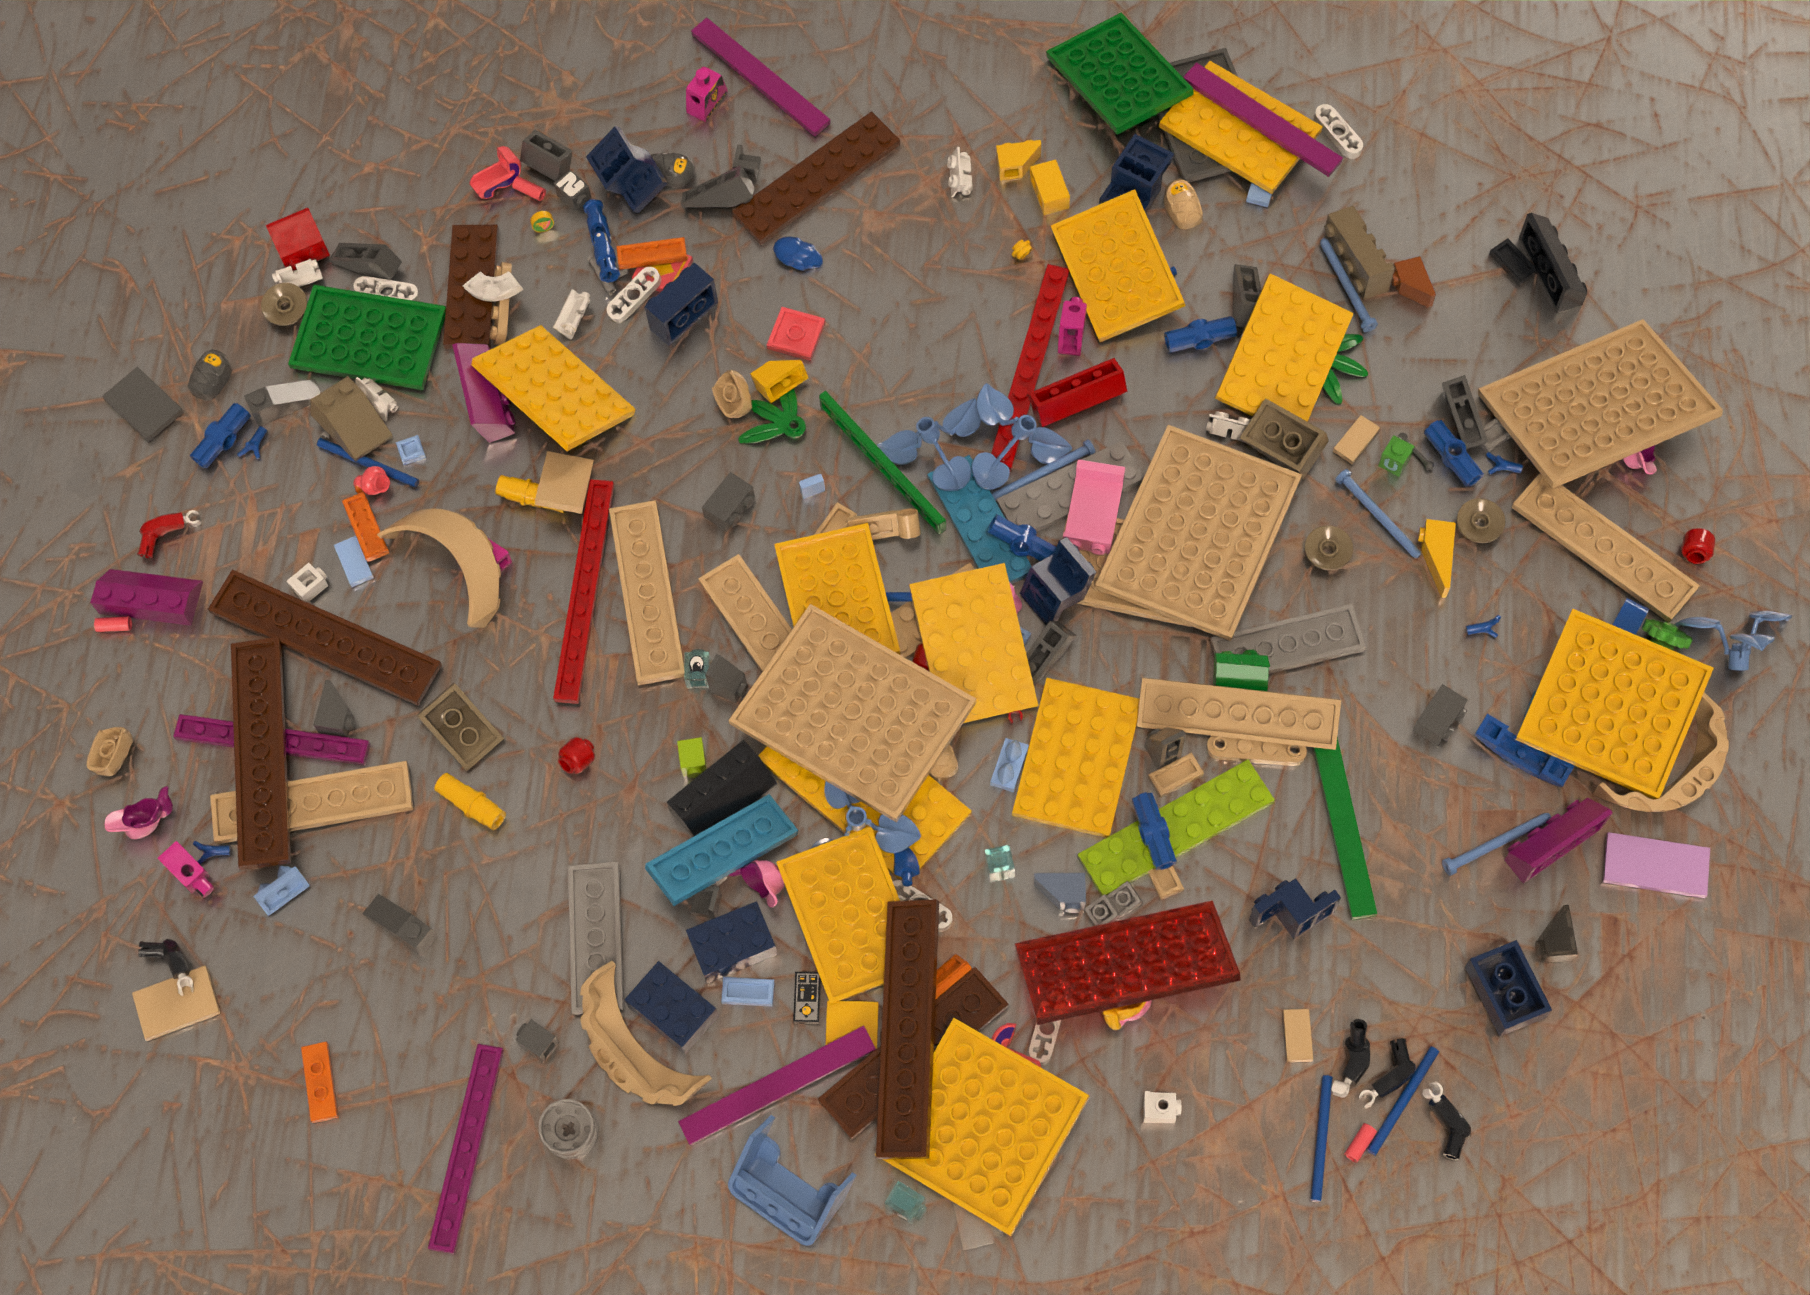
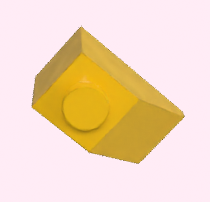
M801 360L768 361L750 373L756 390L770 403L808 379Z

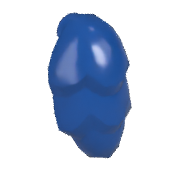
M783 237L774 244L773 250L776 256L787 266L804 271L819 268L823 264V258L815 246L802 241L798 237Z

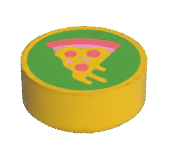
M539 211L531 217L530 223L534 231L546 232L553 227L554 220L550 212Z

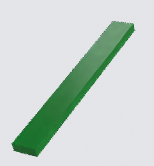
M825 390L819 395L820 407L912 507L918 510V513L937 534L941 535L945 532L946 519Z
M1337 737L1336 750L1313 747L1350 917L1351 920L1377 916V909Z

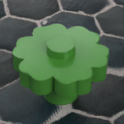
M1645 619L1642 630L1652 636L1651 642L1674 650L1675 646L1689 649L1693 641L1692 637L1668 622L1663 623L1654 619Z

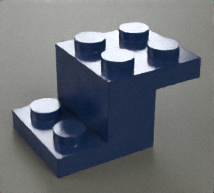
M614 126L586 156L604 188L623 195L635 213L639 214L668 184L648 150L631 145L620 127Z
M1134 134L1112 166L1111 182L1099 198V204L1135 189L1146 213L1161 191L1162 176L1173 161L1174 153Z
M1065 537L1059 540L1053 555L1031 566L1019 594L1047 625L1049 621H1058L1062 611L1084 600L1097 572L1093 565L1079 552L1077 546Z
M1296 878L1290 882L1285 880L1275 887V892L1269 896L1265 893L1254 901L1255 905L1251 909L1249 921L1256 928L1276 915L1291 937L1295 939L1335 913L1341 897L1336 890L1329 894L1324 891L1314 899V903Z

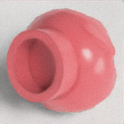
M379 466L368 467L363 475L357 476L353 481V485L358 494L365 492L368 495H377L388 490L390 479L384 469Z

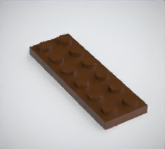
M498 224L452 225L443 340L445 349H453L452 345L455 343L485 344L491 348L490 330L493 322L491 312L494 301H483L475 298L463 285L479 272L486 276L494 277L497 265Z

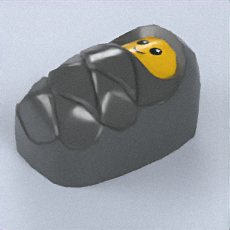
M662 152L651 154L668 182L667 187L684 188L692 179L695 165L689 157L678 153Z
M211 349L199 358L193 368L187 386L193 396L210 401L221 392L232 373V368L226 355L218 350Z

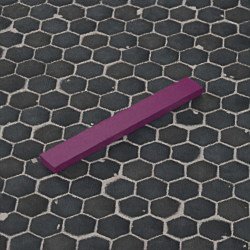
M705 18L691 30L693 37L814 137L831 124L830 118L711 20Z
M1197 62L1184 75L1183 78L1194 90L1327 177H1330L1342 163L1343 157Z
M179 714L173 737L175 740L234 748L233 721ZM285 729L286 755L365 766L370 747L369 740Z
M862 1026L678 1121L691 1146L875 1051L876 1048L865 1026Z
M477 1044L428 1249L431 1251L453 1255L456 1253L503 1057V1048Z

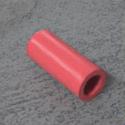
M517 176L513 181V189L538 201L544 199L546 195L545 188L520 176Z
M130 616L95 618L94 628L96 632L131 631L132 619Z
M1363 1123L1344 1155L1351 1161L1358 1163L1377 1131L1372 1126Z

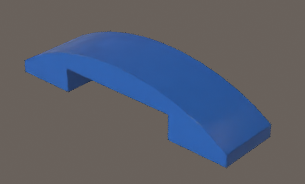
M1488 713L1486 714L1474 734L1482 743L1497 755L1528 774L1550 784L1563 787L1574 765L1515 740L1517 736L1507 730L1509 726Z

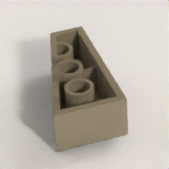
M1350 206L1328 214L1326 224L1324 225L1325 233L1328 237L1332 238L1334 250L1338 256H1341L1344 270L1347 274H1350L1356 292L1360 293L1363 300L1388 292L1395 267L1392 263H1386L1384 259L1386 258L1383 249L1378 250L1376 248L1375 237L1372 233H1366L1367 226L1355 207Z

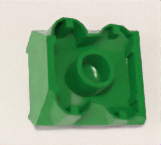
M1254 649L1246 650L1243 654H1234L1231 651L1215 653L1213 685L1268 691L1270 667L1268 656L1259 655Z

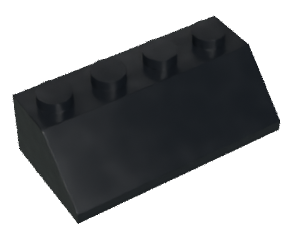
M1534 213L1527 214L1519 240L1530 262L1538 269L1537 276L1556 313L1582 306L1587 295V287L1584 282H1581L1576 265L1571 263L1566 246L1561 244L1556 227L1552 226L1547 217Z
M742 740L669 799L667 805L671 814L694 837L758 801L777 785V782L760 757Z

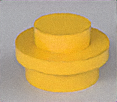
M1020 240L1012 247L1014 251L1011 255L1014 258L1017 257L1019 261L1022 260L1033 250L1030 245L1031 242L1029 240L1025 242Z

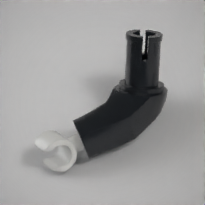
M166 939L163 943L140 941L139 947L141 949H138V956L140 958H162L164 963L169 966L173 978L178 979V993L183 996L182 987L189 986L193 993V981L187 976L190 973L188 963L176 941L172 939Z
M1355 1019L1350 1024V1036L1345 1041L1348 1063L1341 1074L1345 1080L1344 1082L1335 1080L1331 1089L1333 1095L1338 1097H1346L1349 1093L1350 1084L1356 1085L1370 1065V1042L1366 1038L1367 1023L1362 1019Z
M1405 1038L1397 1039V1042L1395 1040L1390 1041L1395 1064L1392 1065L1393 1067L1372 1084L1373 1090H1364L1360 1093L1359 1099L1364 1095H1368L1372 1099L1371 1102L1364 1106L1365 1108L1371 1107L1374 1104L1375 1097L1378 1095L1383 1098L1401 1087L1415 1073L1416 1064L1410 1061Z
M1437 1082L1429 1083L1433 1093L1430 1089H1424L1422 1094L1425 1098L1431 1099L1429 1105L1440 1124L1449 1133L1443 1156L1459 1161L1465 1139L1471 1137V1127L1448 1098L1442 1094V1086Z

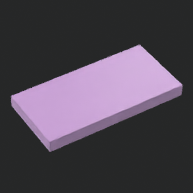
M1608 832L1606 834L1602 883L1706 898L1708 892L1710 848Z

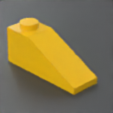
M1426 519L1424 527L1419 528L1418 541L1422 542L1421 552L1440 596L1446 598L1451 583L1456 523Z

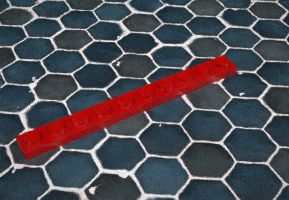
M1047 264L1008 395V399L1014 408L1013 415L1009 420L1015 417L1020 418L1029 413L1031 407L1029 393L1036 390L1070 274L1068 268ZM1014 424L999 425L991 452L996 459L1014 438L1012 435V426ZM1017 440L1000 461L1009 467L1010 472L1012 471L1021 440Z
M594 479L589 481L553 696L554 702L579 704L610 516L609 509L611 508L614 491L613 481Z

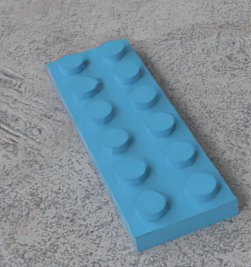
M968 455L963 457L968 461L971 467L973 461L971 456ZM972 467L969 482L958 491L939 489L933 482L932 476L934 471L928 473L927 478L977 569L1005 563L1008 579L1011 584L1025 579L1031 568L1028 558L1014 554L1010 544L987 532L996 514L1003 518L1005 517L990 490L983 489L976 483Z
M768 794L646 863L645 869L672 905L676 906L798 835V829L771 795Z

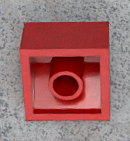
M308 207L266 225L285 268L291 266L292 270L295 271L297 270L295 264L307 261L308 259L319 261L330 256Z

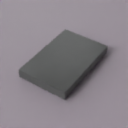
M138 366L102 396L147 442H150L184 413L182 408Z

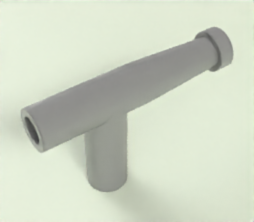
M595 255L589 256L587 260L591 263L609 295L614 294L616 288L613 283L603 282L600 279L599 273L601 270L600 266L596 263ZM619 270L620 276L618 278L628 274V270Z

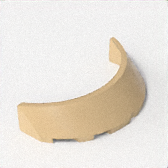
M434 508L424 509L406 515L377 534L379 538L395 539L402 530H409L427 534L441 542L457 560L466 580L469 595L467 625L471 628H485L500 605L501 599H498L501 571L499 564H496L492 552L494 548L484 532L475 526L473 521L457 512Z
M1703 693L1695 712L1698 738L1693 758L1683 774L1663 789L1659 799L1653 800L1639 792H1630L1624 796L1618 795L1603 782L1598 785L1593 795L1625 808L1645 812L1677 809L1700 798L1704 791L1710 789L1718 779L1724 768L1728 753L1729 740L1727 739L1724 722L1725 716L1721 707L1706 693Z
M610 961L595 970L581 986L580 996L583 995V1015L580 1017L582 1029H586L591 1044L589 1048L599 1066L607 1072L609 1078L625 1092H633L642 1097V1101L649 1104L682 1105L712 1078L710 1075L694 1076L674 1071L656 1061L638 1044L626 1026L619 1010L614 985L616 964Z

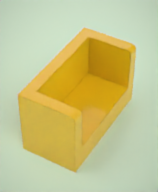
M1056 159L1030 166V181L1043 215L1069 209L1070 195Z

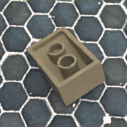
M348 376L310 399L311 416L354 461L359 460L393 438L392 433L364 392Z
M1266 398L1240 436L1242 441L1278 466L1302 474V480H1304L1329 442L1325 431Z
M452 683L416 715L466 771L504 739L455 683Z

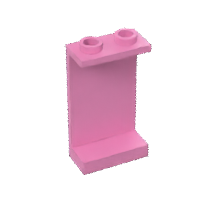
M1078 459L1076 478L1063 538L1067 537L1079 550L1091 551L1097 555L1110 553L1123 488L1125 467Z

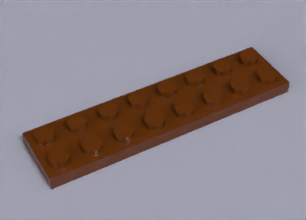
M871 111L759 191L748 203L741 204L732 211L733 217L762 245L900 145V139Z
M973 967L936 999L934 1051L953 1018L979 1032L1009 1007L1007 1001L976 967ZM881 1046L818 1098V1102L851 1140L878 1118Z

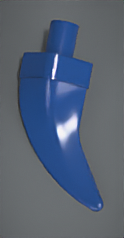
M908 847L904 851L894 853V874L902 877V884L906 887L913 884L912 877L920 874L917 857Z

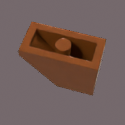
M1418 256L1395 262L1393 264L1395 270L1391 285L1396 287L1398 294L1426 307H1432L1436 293L1421 257Z

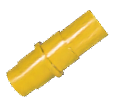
M500 475L495 490L497 496L519 502L521 506L530 505L560 513L566 512L564 510L535 505L539 484L533 482L532 479L523 480Z
M444 773L437 780L434 790L462 810L467 818H473L492 830H496L503 823L506 812L489 800L482 791H476L449 773Z

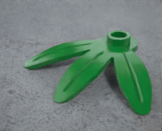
M1345 334L1338 352L1360 344L1364 338L1358 334ZM1336 354L1331 366L1332 368L1353 376H1368V371L1361 364L1349 357ZM1330 368L1323 388L1336 404H1340L1343 400L1340 384Z
M794 389L780 397L783 411L771 403L751 400V410L773 423L751 428L744 432L738 438V441L743 444L766 441L782 434L792 439L802 436L806 430V424L801 417L797 416V397ZM797 424L798 427L793 429L790 425Z

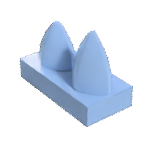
M1005 738L990 781L991 786L1010 792L1015 791L1027 756L1028 744Z
M279 866L277 879L271 884H260L258 893L253 897L269 916L310 885L296 866L293 868Z

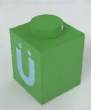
M1393 435L1381 455L1378 466L1400 477L1411 459L1415 446Z

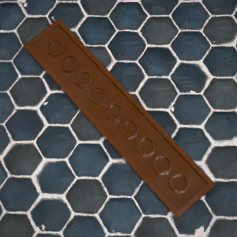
M233 569L208 608V611L213 615L265 638L279 637L281 645L417 706L420 705L442 666L441 662Z
M279 637L231 643L238 867L242 871L291 863L282 645Z
M937 899L889 901L887 906L876 1158L879 1160L929 1159L939 926V901Z

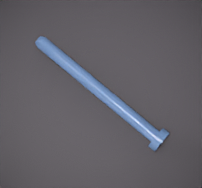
M1326 238L1321 239L1320 245L1362 321L1361 328L1363 332L1374 330L1378 326L1376 319L1369 316L1329 240Z
M1088 439L1083 442L1082 447L993 492L992 496L996 501L997 498L1030 484L1087 454L1090 456L1096 453L1095 448Z
M1348 469L1343 470L1336 477L1335 481L1339 485L1343 483L1413 558H1419L1421 551L1350 477L1352 473Z
M1543 813L1452 860L1449 857L1442 860L1445 872L1449 876L1456 874L1457 868L1546 824L1551 815Z

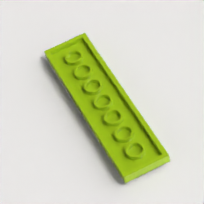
M1248 759L1158 810L1161 817H1164L1170 834L1169 841L1177 858L1274 804L1275 799ZM1139 821L1130 824L1077 854V858L1101 897L1104 894H1110L1125 882L1129 881L1132 883L1148 874V871L1151 869H1155L1148 846H1145L1142 841L1138 827Z

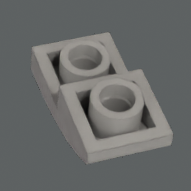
M1127 881L1110 894H1104L1084 910L1096 928L1100 930L1143 904V901L1131 883Z

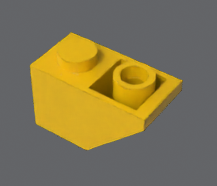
M1026 140L1019 143L996 145V161L1000 181L1022 178L1029 171L1030 166H1033L1041 157V140Z

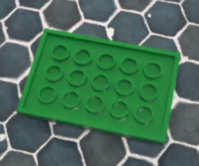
M1122 12L1046 51L1047 58L1117 135L1194 95L1193 87Z
M313 285L288 365L292 369L340 377L348 376L352 379L357 377L361 380L363 378H370L376 383L424 390L445 320L446 306Z

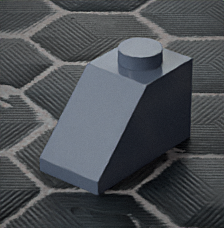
M1034 873V886L1057 908L1068 913H1078L1085 909V873Z

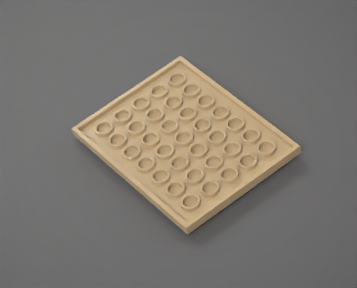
M1644 319L1478 388L1479 397L1552 488H1556L1717 419L1723 413V409Z
M1168 425L1098 577L1095 589L1232 641L1301 481L1302 474Z
M810 604L728 721L730 725L897 823L977 703V699Z

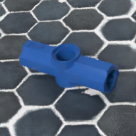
M1232 316L1208 322L1206 319H1197L1188 324L1187 327L1165 332L1164 338L1167 350L1170 353L1191 347L1201 350L1210 347L1216 341L1236 337L1237 329Z
M233 403L218 422L213 421L208 425L204 434L205 438L189 455L191 459L202 468L207 469L222 450H228L233 446L236 441L237 432L251 417L250 413L238 403Z
M1442 420L1431 423L1424 430L1425 436L1440 453L1442 463L1446 467L1451 468L1466 487H1471L1483 477L1484 473L1466 452L1465 443L1460 439H1456ZM1453 451L1456 452L1458 455H1452L1449 452Z
M998 514L995 515L987 530L988 533L1010 544L1012 552L1018 556L1030 555L1042 561L1053 555L1056 546L1038 537L1036 530L1032 526L1027 524L1018 526Z
M1145 792L1132 798V804L1139 821V832L1144 845L1148 846L1155 869H1168L1177 863L1169 841V829L1164 817H1161L1153 793Z

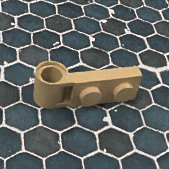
M913 508L847 518L848 527L868 523L872 540L893 536L909 539L921 534L918 510Z

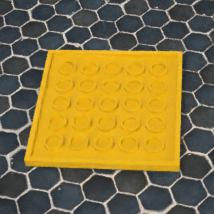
M1572 609L1515 740L1632 791L1639 792L1653 800L1659 799L1714 668Z
M953 1018L933 1053L929 1159L882 1160L1009 1236H1012L1090 1096Z

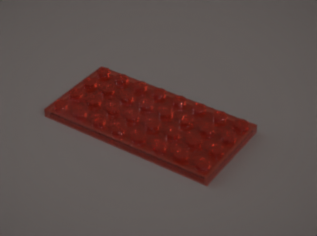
M1213 900L1015 943V950L1037 1025L1241 981L1240 971Z

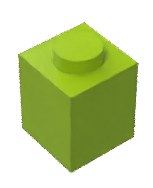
M702 737L677 741L683 777L697 778L707 769Z

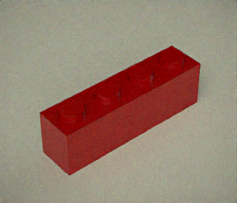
M1112 358L1030 392L1029 397L1033 414L1040 425L1044 427L1128 391L1124 371L1116 359Z

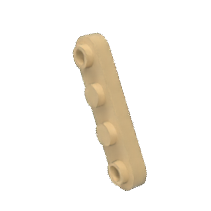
M501 262L500 266L496 265L494 277L502 276L508 271L511 273V263ZM509 298L496 301V306L492 308L491 319L494 320V326L490 330V339L493 340L494 345L499 346L506 341Z
M1211 736L1206 747L1209 756L1216 760L1244 762L1249 759L1251 763L1287 766L1300 765L1305 760L1307 754L1306 746ZM1221 742L1224 744V747L1218 748L1215 743ZM1296 748L1299 753L1293 754L1290 749Z

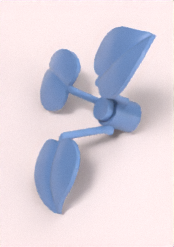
M988 383L981 388L976 400V410L979 418L989 426H994L998 422L1002 426L1014 424L1012 426L1014 438L997 459L988 452L979 453L973 459L971 465L972 473L976 483L981 488L994 490L1006 483L1010 470L1006 464L1000 461L1017 440L1028 438V442L1032 444V455L1044 464H1049L1072 450L1073 447L1054 431L1045 427L1036 428V421L1030 415H1023L1020 418L1015 417L1009 420L1014 410L1011 401Z
M973 398L964 402L948 413L943 420V426L939 425L938 421L934 422L931 417H923L916 424L918 432L915 433L911 430L900 431L886 441L877 444V446L894 464L905 465L916 459L918 455L917 448L922 446V439L926 443L934 444L945 463L934 470L932 476L934 484L944 491H958L969 482L971 467L968 461L961 456H956L948 461L937 442L940 437L939 430L950 436L954 435V433L959 437L973 434L981 424V419L976 410V399Z
M1755 611L1749 613V617L1755 618L1751 633L1749 635H1730L1731 639L1742 642L1733 643L1732 648L1728 646L1720 620L1707 617H1690L1680 620L1674 625L1677 627L1683 625L1717 629L1724 646V654L1729 655L1728 669L1744 671L1749 670L1751 646L1763 651L1775 639L1773 636L1755 634L1758 624L1764 620L1789 621L1792 615L1775 611Z
M825 782L824 793L829 805L835 809H841L846 805L849 808L846 814L848 827L844 836H849L852 830L859 831L868 825L878 831L876 840L879 847L883 851L893 854L906 850L920 839L921 834L917 826L905 815L902 814L896 823L882 814L879 818V826H877L870 819H867L863 808L852 806L851 803L860 802L859 800L829 782ZM820 839L811 848L833 841V839Z

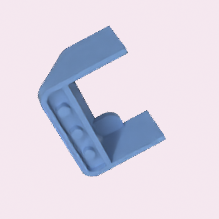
M770 1115L749 1136L728 1181V1188L734 1197L800 1244L809 1246L817 1240L838 1211L857 1175L852 1172L840 1186L834 1183H825L819 1191L814 1189L777 1162L780 1157V1148L774 1140L767 1136L775 1120V1117Z

